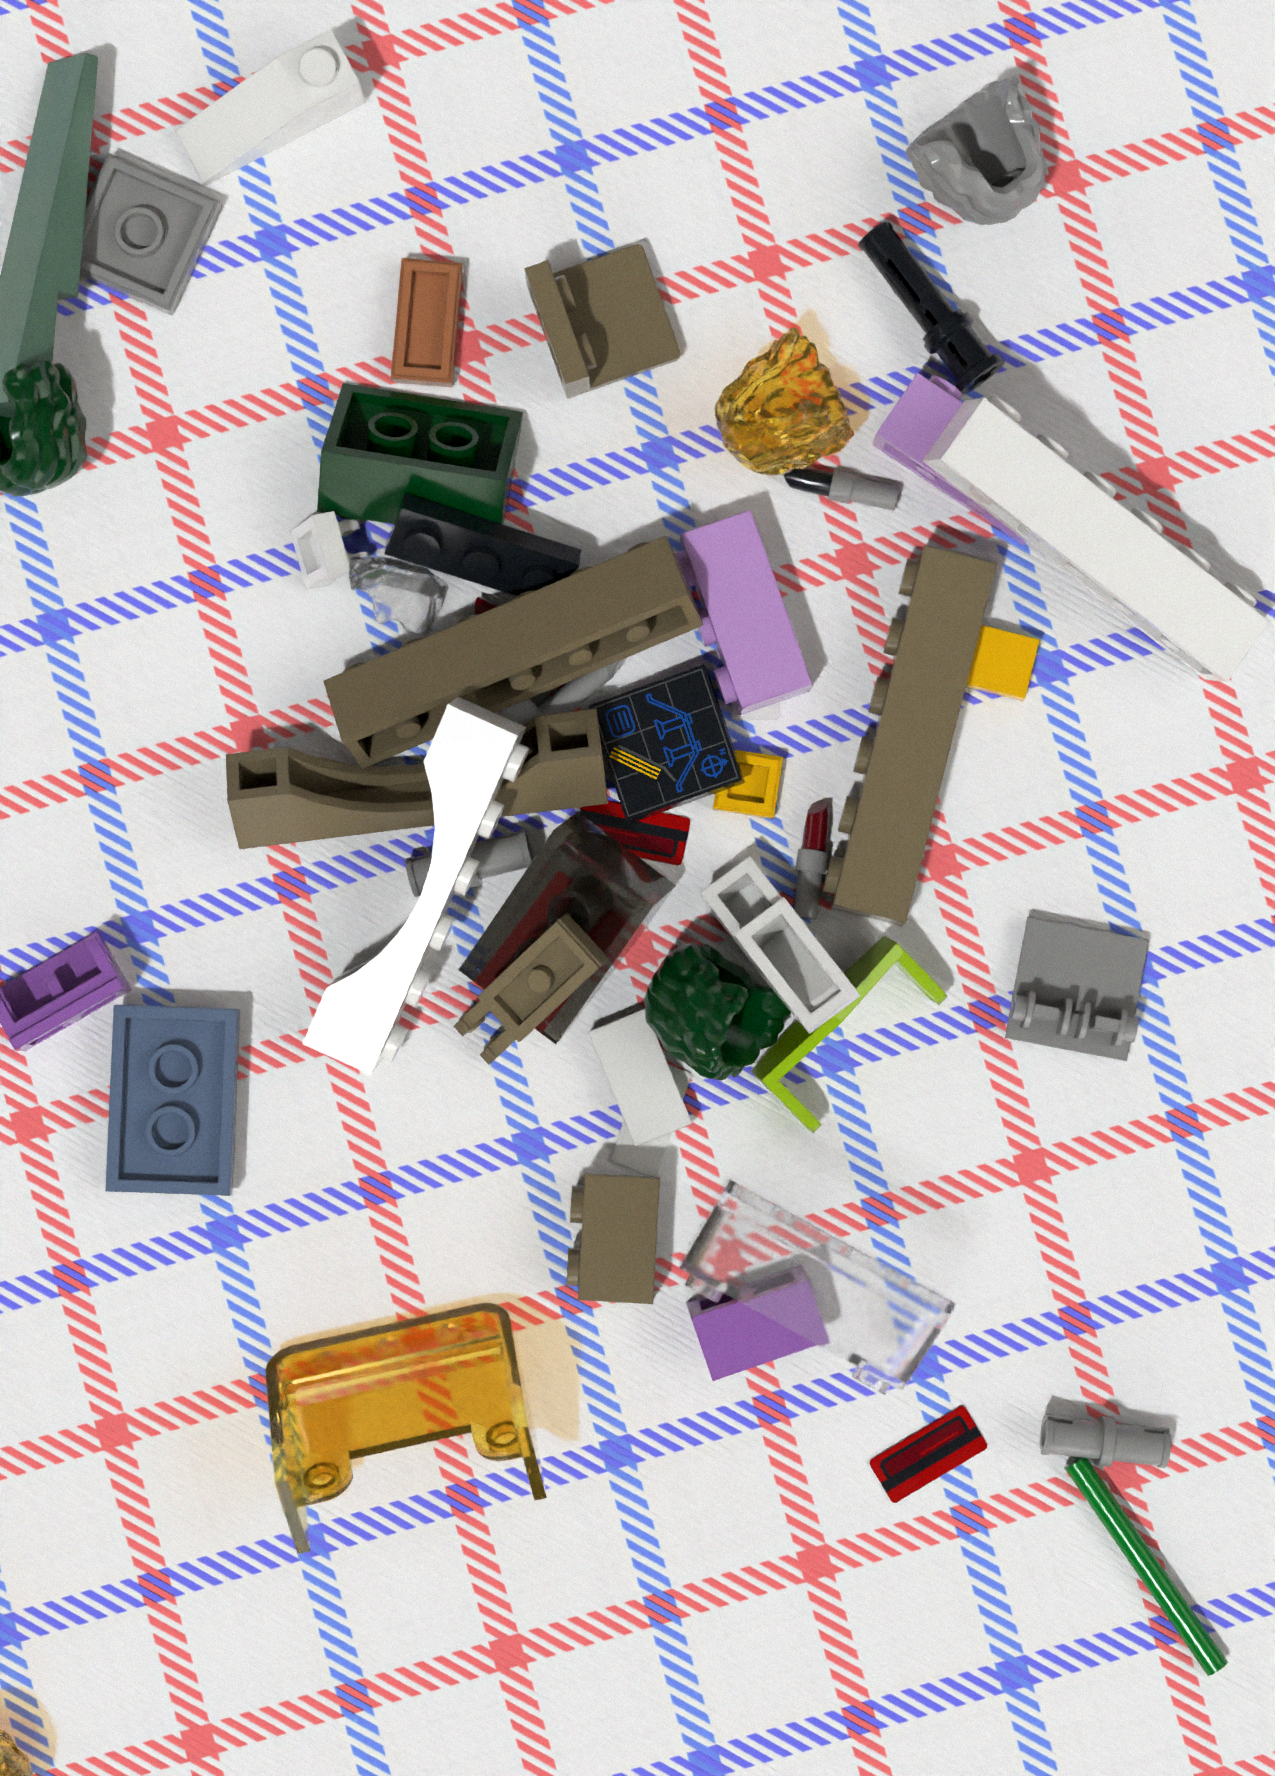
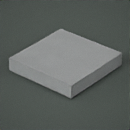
M108 153L86 201L80 276L173 316L222 208L220 201Z

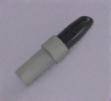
M783 467L784 478L791 488L828 496V500L849 504V501L895 510L899 492L898 486L855 478V474L834 470V473L813 468Z

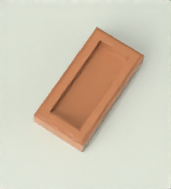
M410 258L401 259L391 381L393 383L453 388L463 278L462 263Z

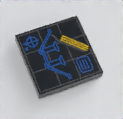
M704 664L589 705V709H597L601 746L625 819L628 823L642 820L745 783L708 669Z

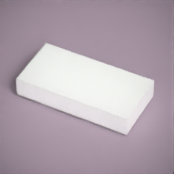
M645 1009L588 1032L635 1147L692 1124L657 1036L646 1023Z

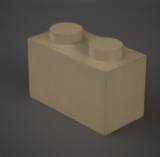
M585 1173L584 1186L572 1185L570 1223H582L581 1248H568L566 1285L578 1286V1300L653 1304L660 1177Z

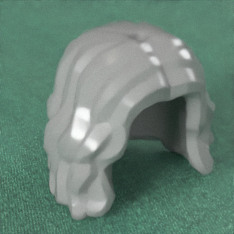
M1012 77L1008 80L1004 79L991 83L985 92L976 93L971 100L965 101L954 109L951 116L945 117L938 122L936 127H932L923 135H920L906 149L907 158L912 162V166L918 174L920 185L924 189L933 192V197L938 203L951 208L966 221L979 225L1005 223L1015 218L1022 209L1034 203L1044 186L1046 164L1039 147L1040 127L1032 117L1031 104L1018 90V78Z

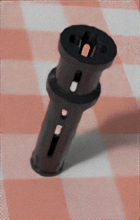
M890 222L878 225L861 239L858 247L866 253L896 296L899 297L926 333L923 338L925 342L924 347L929 354L937 353L957 379L955 387L963 395L983 384L1003 366L1005 361L1000 354H991L971 326L974 320L969 313H964L961 309L957 311L953 309L928 276L925 269L918 263L894 231Z

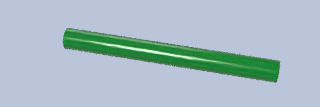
M1077 1457L1072 1460L1064 1469L1207 1676L1221 1670L1228 1663L1227 1659L1088 1458Z

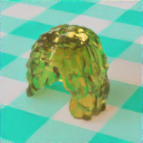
M790 328L789 332L783 334L779 340H774L766 353L749 360L741 374L724 388L714 408L716 424L721 432L724 447L740 464L752 472L761 475H784L794 469L808 468L820 457L841 452L854 435L850 419L847 416V409L841 400V393L831 378L830 370L819 362L816 345L809 342L806 336H800L796 328Z

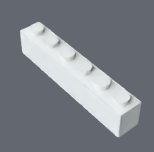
M991 396L988 400L986 398L965 400L922 461L1204 680L1228 682L1270 622L1253 609L1257 604V600L1246 590L1234 583L1226 582L1223 585L1207 572L1211 567L1210 563L1194 550L1180 545L1177 549L1160 536L1164 531L1163 526L1153 517L1135 508L1130 512L1113 498L1117 491L1106 480L1089 471H1086L1084 475L1066 462L1069 453L1059 443L1043 434H1038L1035 438L1018 424L1021 415L1009 404L994 396Z

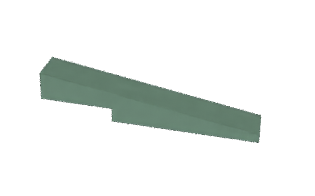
M89 53L48 63L0 274V416L7 418L14 416L15 406L3 391L2 380L4 374L19 364L30 366L39 361H53L58 300L78 297L98 57Z

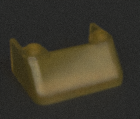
M479 1303L292 1345L277 1352L266 1366L274 1481L298 1554L310 1551L306 1506L332 1500L349 1487L353 1478L351 1459L472 1432L477 1452L488 1460L507 1461L523 1457L534 1501L547 1498L536 1431L509 1314L499 1305Z

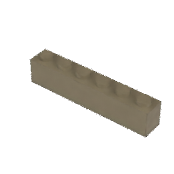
M663 536L651 542L639 543L631 547L627 552L595 566L580 568L569 577L541 589L521 593L512 601L482 614L467 616L458 621L456 625L423 639L408 641L399 649L366 663L354 664L346 668L343 673L328 678L323 682L341 740L363 769L432 740L448 704L457 697L496 713L694 630L704 624L682 567L667 537Z
M924 545L918 561L907 558L898 592L900 595L909 597L904 619L892 617L883 651L884 654L894 656L889 678L877 677L868 713L879 715L874 737L872 739L862 736L853 772L864 775L858 798L846 797L839 822L838 832L849 834L843 858L831 856L823 885L824 892L833 894L830 905L832 909L898 926L906 923L997 565L995 562Z

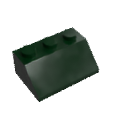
M343 383L321 450L317 512L335 511V515L344 519H364L393 524L406 493L504 525L523 412Z

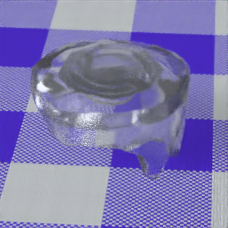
M377 556L353 557L349 559V583L351 590L354 591L357 588L366 592L373 599L374 616L378 624H384L386 621L394 619L399 621L407 631L424 636L433 632L449 589V585L444 579L426 567L398 558Z

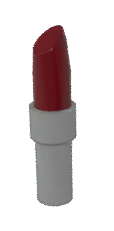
M827 802L817 803L808 809L802 847L798 849L795 869L798 871L793 909L802 919H817L822 875H826L828 860L826 845L829 830V809Z

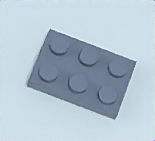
M114 1005L105 1191L233 1195L240 1009Z

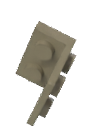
M636 244L556 273H552L548 260L524 268L526 285L567 399L679 360L680 349L644 248L641 245Z

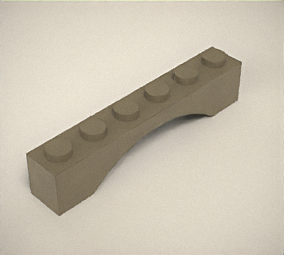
M597 709L534 716L522 725L526 727L520 744L528 747L529 751L515 782L513 783L505 778L495 799V801L504 804L500 817L608 804ZM290 747L226 754L227 802L239 849L435 825L432 791L424 763L397 766H368L362 769L357 764H346L314 757Z

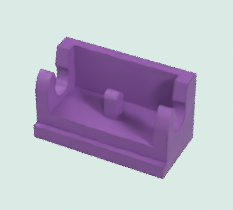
M95 931L80 942L5 985L0 986V1024L14 1050L27 1051L125 995L132 988L100 932Z
M803 1262L686 1302L712 1381L831 1341L810 1276Z

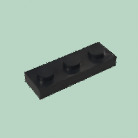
M405 493L387 538L384 554L518 596L521 593L536 591L569 577L579 567L581 549Z

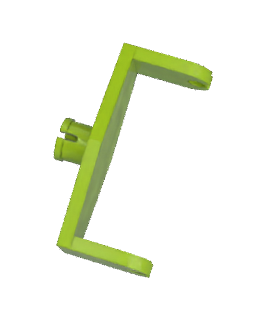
M883 936L844 972V975L858 991L860 997L810 1034L796 1020L750 1071L813 1134L822 1124L779 1080L845 1020L893 964L937 1005H940L948 997L897 942L886 936Z

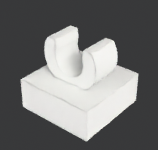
M335 511L312 515L290 531L306 590L327 586L367 561V552L348 553L342 540V536L351 535L360 528L358 521L346 519L338 523Z

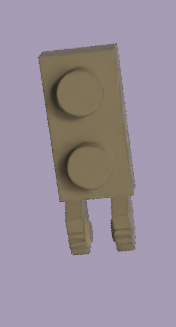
M566 913L477 996L480 1001L453 1027L463 1037L466 1033H472L485 1021V1016L489 1012L500 1021L506 1030L502 1034L494 1036L484 1046V1051L480 1054L489 1065L516 1040L521 1042L604 965L609 958L571 916Z

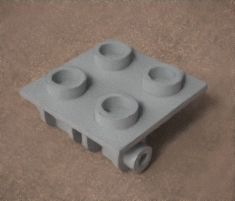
M1027 917L1005 1038L1127 1061L1130 1042L1135 1041L1138 1030L1139 1018H1136L1135 1014L1149 940Z

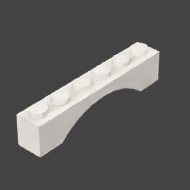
M460 697L455 698L448 704L424 759V766L432 791L435 833L431 865L421 897L404 927L387 946L365 963L339 975L326 988L304 1039V1045L370 1075L381 1063L382 1059L393 1062L407 1032V1028L398 1025L405 1006L410 1004L417 1007L431 977L430 972L422 969L431 948L437 951L442 950L456 917L446 913L454 893L457 892L465 896L479 867L480 861L471 858L479 836L490 839L503 812L504 804L495 801L505 778L513 783L515 782L528 754L529 748L520 744L526 727Z

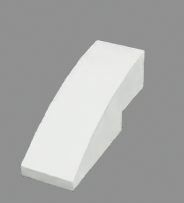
M750 856L700 892L709 910L809 1034L860 997L858 991L788 901L781 897Z

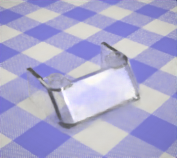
M727 1177L723 1180L678 1263L681 1269L690 1274L685 1283L687 1287L717 1303L723 1293L820 1345L856 1365L857 1367L852 1377L883 1395L887 1393L890 1385L903 1390L944 1328L956 1306V1303L912 1280Z

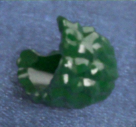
M47 360L36 362L30 366L19 364L14 369L7 371L2 380L3 391L15 406L14 416L12 418L0 416V492L10 494L13 497L38 494L65 483L81 469L87 458L85 442L86 418L79 406L76 381L70 374L69 369L65 368L61 363L53 364Z
M695 942L677 947L664 958L654 973L644 997L646 1023L658 1036L664 1049L673 1057L685 1062L700 1076L721 1081L727 1079L730 1075L737 1077L745 1066L752 1065L757 1060L761 1049L775 1044L778 1034L784 1027L783 1018L791 1013L772 988L755 985L743 967L725 959L708 944L699 946Z

